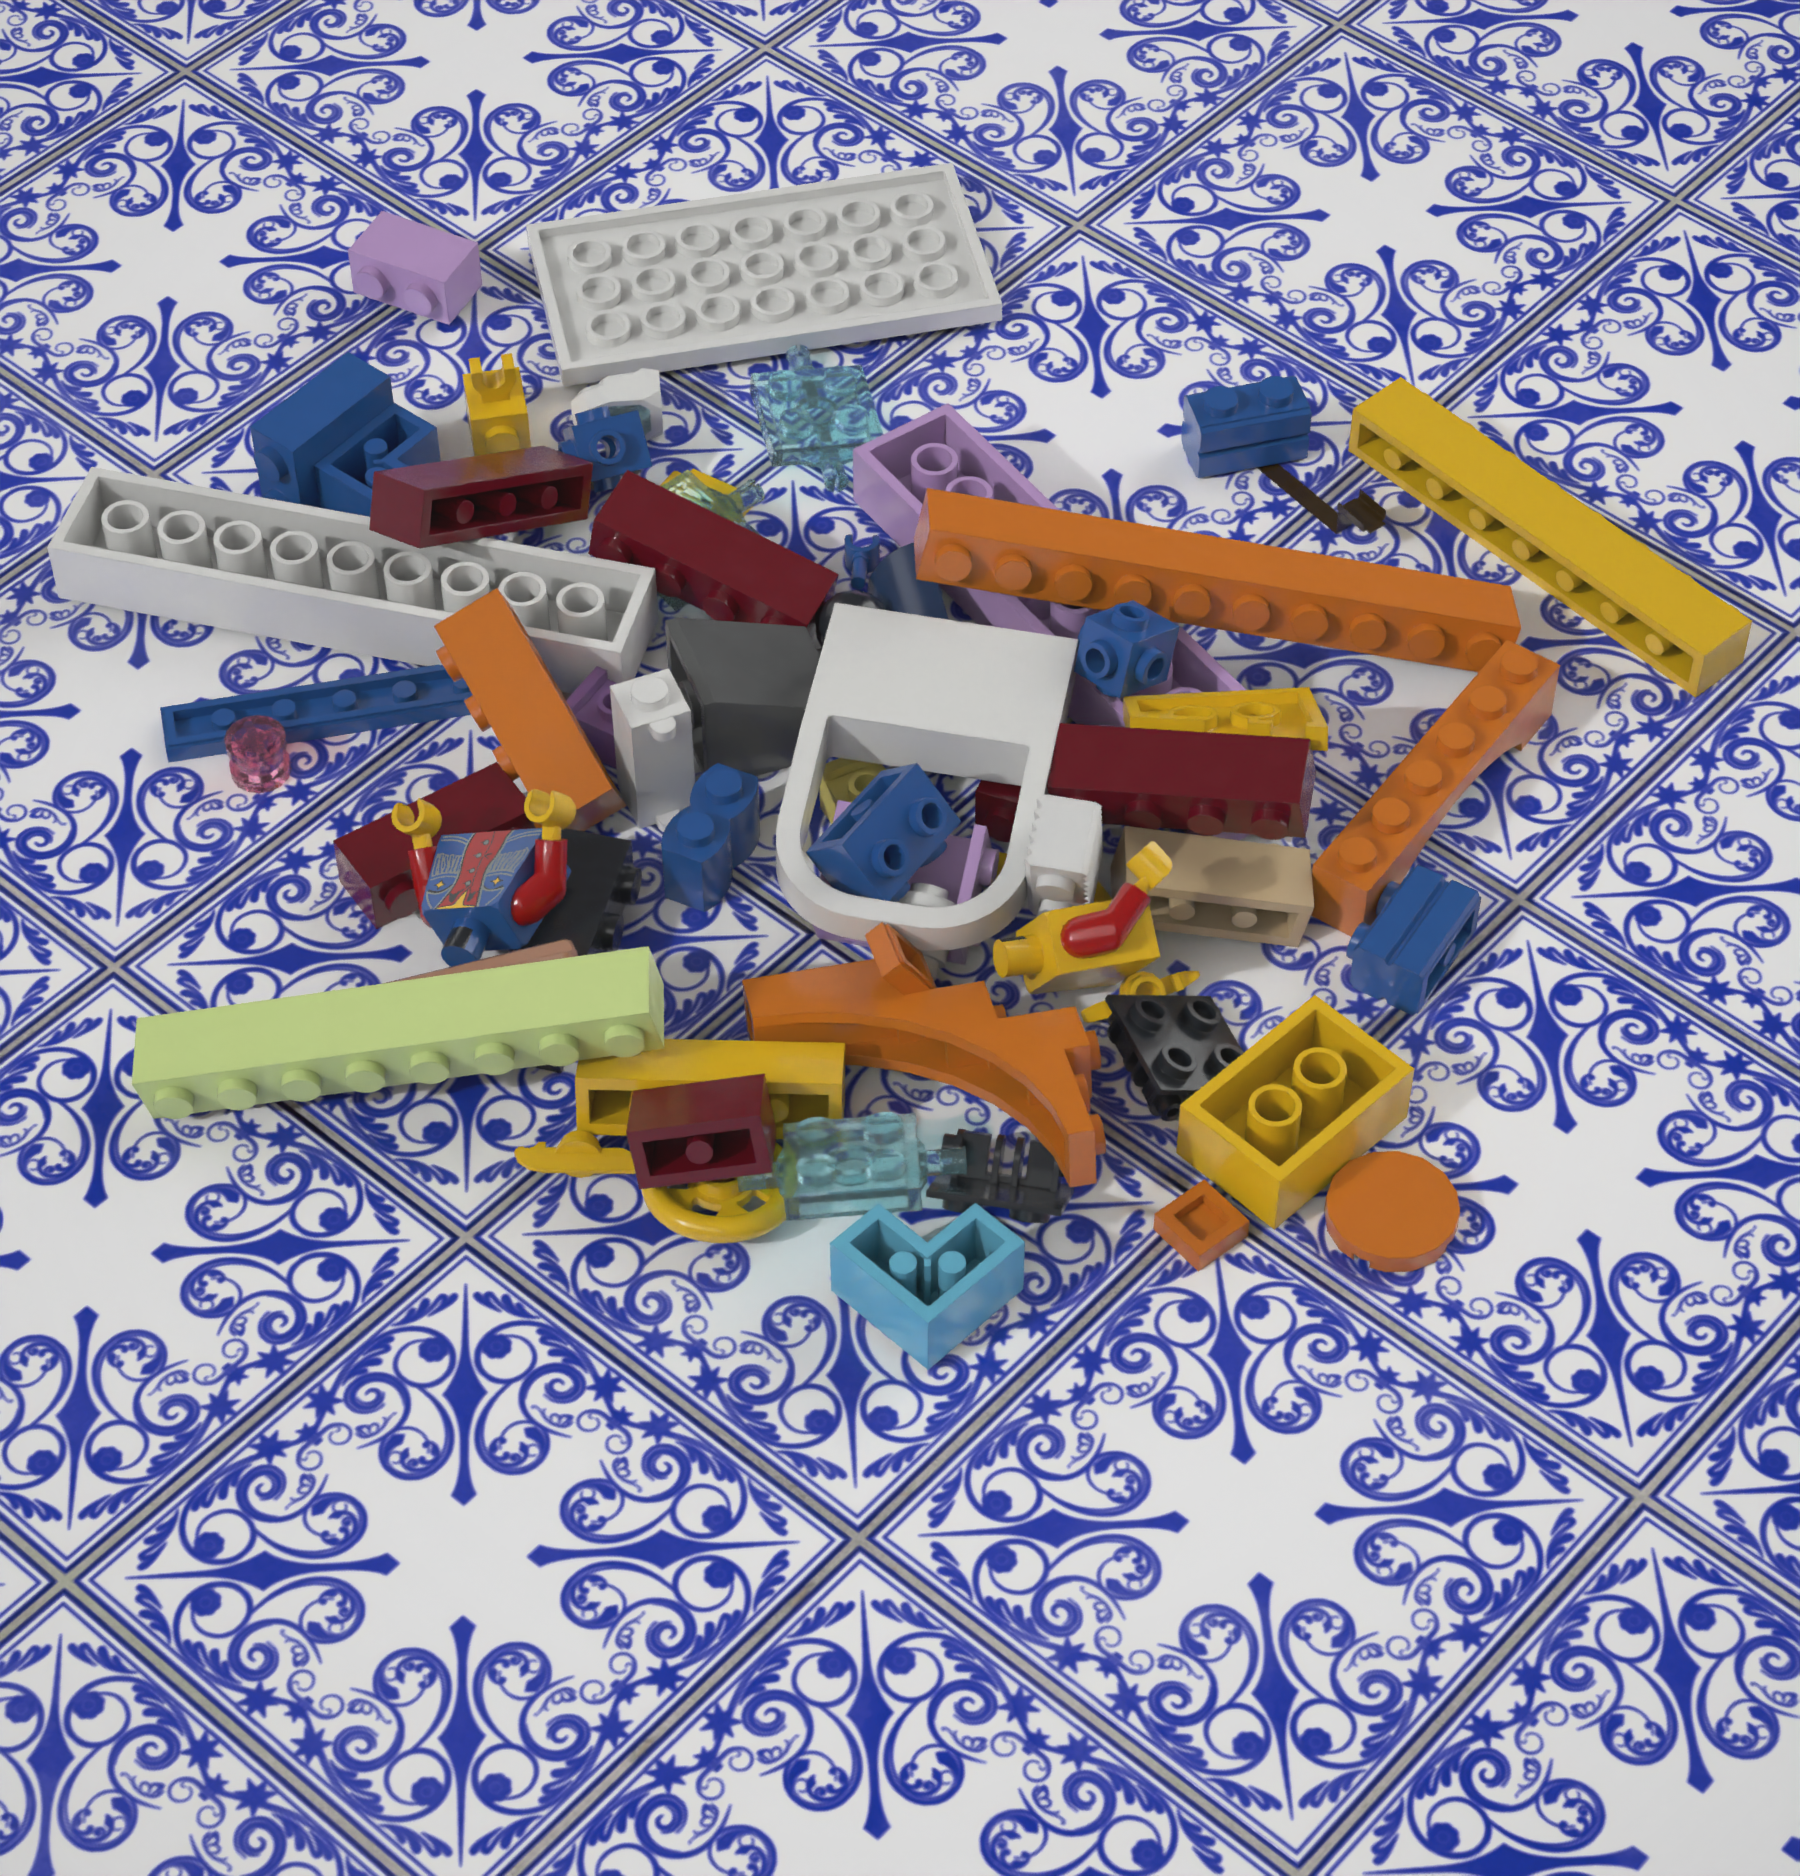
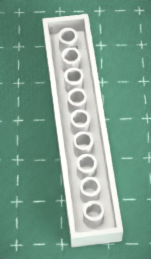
M96 467L90 468L47 547L58 597L62 599L422 666L443 665L437 656L436 650L443 647L444 643L434 625L498 588L513 607L559 689L567 693H573L596 666L607 670L608 679L616 683L634 679L659 620L655 568L484 537L419 549L369 530L370 517Z

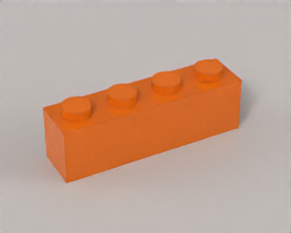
M498 588L434 625L444 643L443 647L436 650L437 656L454 682L462 678L465 680L473 695L465 699L464 703L482 732L489 728H492L501 745L493 749L492 752L502 770L506 772L512 781L520 777L528 793L533 789H538L550 795L551 791L554 790L569 796L576 805V815L573 822L567 827L568 829L585 831L627 806L516 612ZM534 823L536 828H542L541 824Z

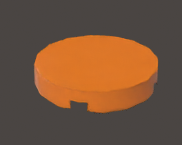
M1400 1151L1371 1152L1350 1160L1333 1176L1326 1195L1324 1208L1327 1232L1338 1249L1353 1260L1355 1254L1360 1259L1369 1261V1268L1383 1272L1414 1271L1436 1262L1446 1252L1447 1245L1454 1239L1460 1218L1458 1194L1446 1174L1424 1158Z

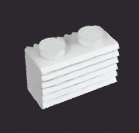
M1043 794L1036 799L1035 821L1032 822V833L1029 834L1030 844L1027 846L1028 856L1025 857L1028 908L1037 917L1050 910L1093 903L1103 856L1102 805L1092 801Z

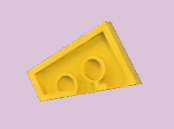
M1309 687L1123 697V721L1125 727L1305 738L1311 740L1312 750L1328 751V726Z

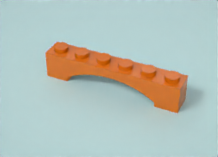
M1508 639L1503 643L1315 861L1312 868L1314 910L1311 916L1351 937L1360 923L1364 922L1370 926L1377 918L1376 908L1386 886L1391 881L1398 884L1402 883L1428 839L1466 789L1503 753L1511 748L1522 751L1551 716L1560 669L1559 664Z

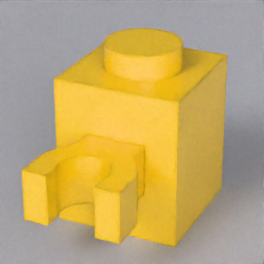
M512 353L501 354L502 368L491 371H482L480 357L470 358V373L462 374L467 419L474 456L531 447L528 412L520 369L514 366Z

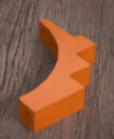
M875 959L742 980L749 1041L845 1043V1065H859L907 1072L953 1085L994 1104L1027 1127L1053 1155L1070 1188L1097 1183L1096 1155L1106 1153V1140L1100 1115H1089L1090 1098H1092L1091 1071L1101 1069V1054L1095 1031L1084 1030L1075 1006L1007 1017L1003 1004L993 1006L984 981L934 988L903 995L882 978Z

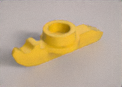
M1145 971L1135 972L1123 980L1118 995H1168L1183 990L1200 977L1199 971H1182L1159 979L1153 973ZM1104 1000L1083 1009L1080 1014L1084 1022L1091 1023L1109 1018L1112 1012Z
M586 1131L567 1133L563 1136L557 1147H546V1142H538L533 1147L525 1148L519 1146L514 1151V1156L520 1165L528 1170L541 1173H565L578 1178L590 1177L594 1174H636L630 1151L624 1148H602L598 1139Z

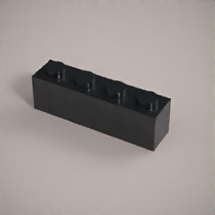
M565 828L561 830V839L568 840L567 865L571 869L566 885V895L558 905L545 915L528 944L520 949H509L508 952L561 939L571 940L578 956L617 951L620 946L624 928L623 911L626 904L634 905L636 903L642 881L641 868L634 867L632 841ZM542 1065L532 1068L561 1073L564 1066Z

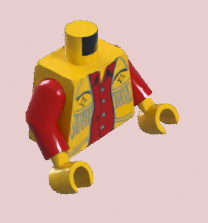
M1151 841L1126 863V866L1137 877L1138 881L1134 885L1123 883L1113 900L1102 884L1097 881L1093 903L1044 912L1017 930L1016 937L996 940L993 945V961L998 975L1001 978L1023 975L1025 987L1029 994H1041L1116 985L1126 977L1160 958L1149 906L1151 899L1148 893L1172 870L1170 857L1155 841Z

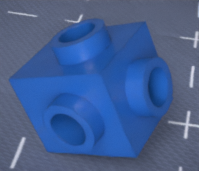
M608 406L575 414L577 425L562 430L565 441L558 442V451L593 463L591 482L593 483L595 493L614 489L627 470L634 472L652 467L638 410L615 416L610 415ZM598 441L606 448L605 458L597 450Z
M1134 600L1117 604L1112 608L1087 616L1078 635L1079 649L1074 672L1096 684V688L1103 694L1118 698L1129 696L1167 681L1180 626Z

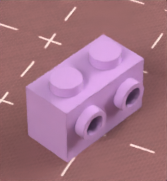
M385 211L380 212L348 249L354 293L450 325L482 286L478 242Z

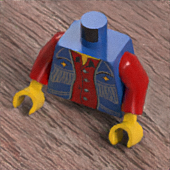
M533 789L527 794L524 802L525 814L530 821L541 824L542 828L441 835L437 846H433L431 838L441 827L442 817L440 811L433 804L418 798L419 817L414 823V815L411 808L400 802L396 803L391 815L393 825L396 829L412 836L414 850L407 852L420 915L423 922L434 930L444 945L441 950V957L447 965L455 966L480 960L484 951L520 949L528 944L545 915L564 899L571 869L567 865L568 840L561 839V830L570 826L576 815V805L569 796L554 790L549 795L538 789Z

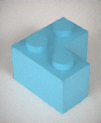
M878 1203L830 1242L831 1291L929 1370L1023 1290L1025 1241L977 1203H974L936 1236L926 1242Z

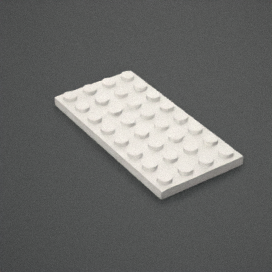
M953 163L526 225L527 242L563 387L599 382L607 376L636 372L641 368L665 372L1002 321V301Z

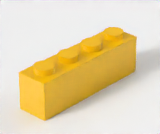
M664 1039V1049L644 1051L632 1057L607 1056L578 1060L575 1075L577 1131H586L592 1135L627 1136L626 1130L634 1090L765 1073L777 1129L776 1139L842 1141L845 1106V1043Z

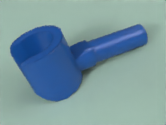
M848 534L844 538L845 565L852 572L851 586L855 589H862L866 583V574L873 572L880 563L879 536L873 535V543L871 545L857 547L853 545V535Z

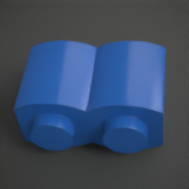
M717 763L698 778L691 791L690 806L681 810L670 820L662 835L661 849L665 898L703 912L713 908L723 899L732 882L733 868L742 864L753 853L760 838L757 776Z

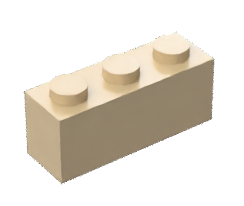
M1124 826L1110 866L1112 900L1123 883L1134 885L1138 881L1137 877L1128 869L1126 863L1151 841H1155L1172 861V870L1148 893L1151 899L1149 906L1155 930L1291 947L1299 946L1314 910L1310 849Z

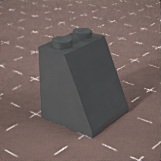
M690 618L666 620L668 668L691 710L693 755L701 773L703 774L717 763L754 776L791 767L801 723L822 648L816 649L805 626Z

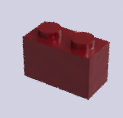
M765 1073L633 1091L626 1134L639 1190L772 1173L777 1129Z

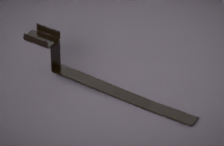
M1278 463L1256 467L1335 534L1351 526L1352 523L1361 531H1367L1370 534L1386 525L1383 522L1386 517V510L1361 489L1358 498H1354L1344 505L1338 503L1337 513Z

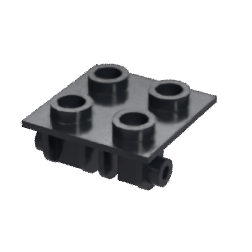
M1107 995L1105 997V1001L1112 1012L1107 1021L1109 1024L1107 1036L1115 1044L1122 1056L1123 1064L1126 1070L1131 1072V1079L1138 1087H1143L1141 1092L1147 1101L1150 1113L1154 1116H1160L1163 1121L1177 1119L1179 1117L1180 1105L1188 1095H1193L1244 1053L1211 996Z
M960 1128L957 1131V1135L944 1134L941 1160L952 1161V1168L944 1167L926 1190V1197L943 1199L942 1208L963 1213L974 1203H977L982 1208L983 1205L1010 1209L1009 1217L1011 1219L1028 1223H1048L1050 1215H1062L1075 1191V1187L1070 1188L1068 1184H1061V1179L1064 1175L1053 1155L1039 1140L1030 1141L1026 1177H1023L1025 1138H1017L1012 1175L1002 1174L1006 1135L998 1134L992 1172H988L992 1134Z

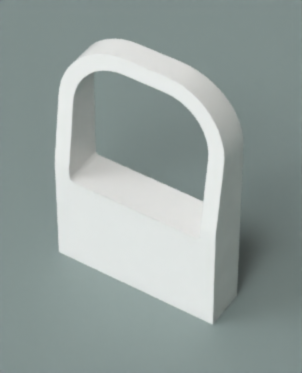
M835 603L801 723L776 827L777 879L780 889L791 907L809 923L826 932L861 941H867L865 935L881 922L888 923L918 950L944 951L968 947L989 939L1008 926L1017 916L1027 898L1025 857L1028 856L1029 834L1032 833V822L1035 821L1036 799L1043 794L1049 795L1047 784L1059 724L1066 723L1075 685L1076 673L1074 672L1077 658L1078 639ZM837 757L895 767L918 763L923 771L1021 786L1007 857L996 880L978 896L963 903L946 907H924L850 895L832 888L823 882L811 870L802 851L827 759Z

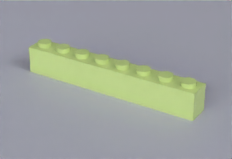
M646 946L141 1017L136 1020L132 1086L153 1119L163 1117L181 1119L192 1113L221 1109L246 1110L257 1104L287 1100L304 1102L314 1100L318 1096L352 1091L371 1093L389 1086L418 1082L436 1084L445 1081L447 1078L483 1073L501 1075L512 1069L542 1065L567 1066L578 1060L607 1056L632 1057L644 1051L664 1049V983L650 948Z

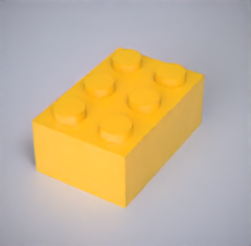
M1314 995L1180 1105L1176 1153L1275 1230L1332 1181L1333 1176L1350 1160L1361 1157L1407 1118L1415 1068Z

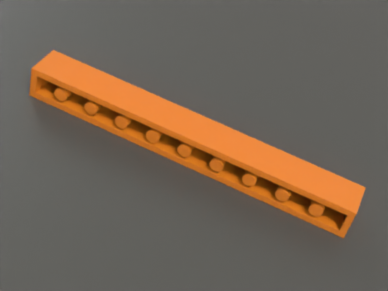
M931 488L926 490L914 535L916 580L1098 610H1107L1117 604L1134 600L1171 622L1479 672L1507 639L1516 643L1521 631L1511 586Z

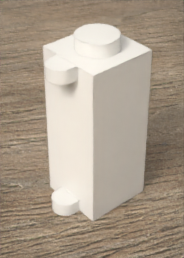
M669 668L610 685L618 787L638 828L641 829L657 824L662 832H664L670 820L677 813L690 806V795L695 784L691 710Z

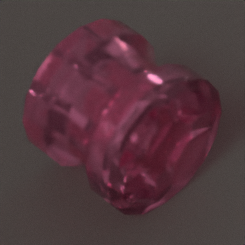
M261 715L244 717L231 725L226 732L224 741L227 756L230 758L229 767L232 781L238 788L251 793L270 792L281 787L289 779L292 770L289 753L286 750L287 740L284 727L279 721L269 716Z

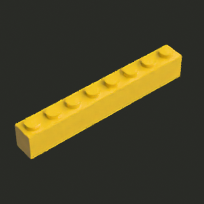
M1400 377L1353 408L1349 452L1695 698L1743 663L1752 620L1743 615L1737 608L1727 604L1701 586L1691 576L1681 572L1652 552L1645 544L1638 542L1613 525L1600 513L1593 511L1564 491L1557 483L1550 481L1518 459L1515 454L1505 450L1479 432L1473 425L1440 405L1427 393L1420 391Z

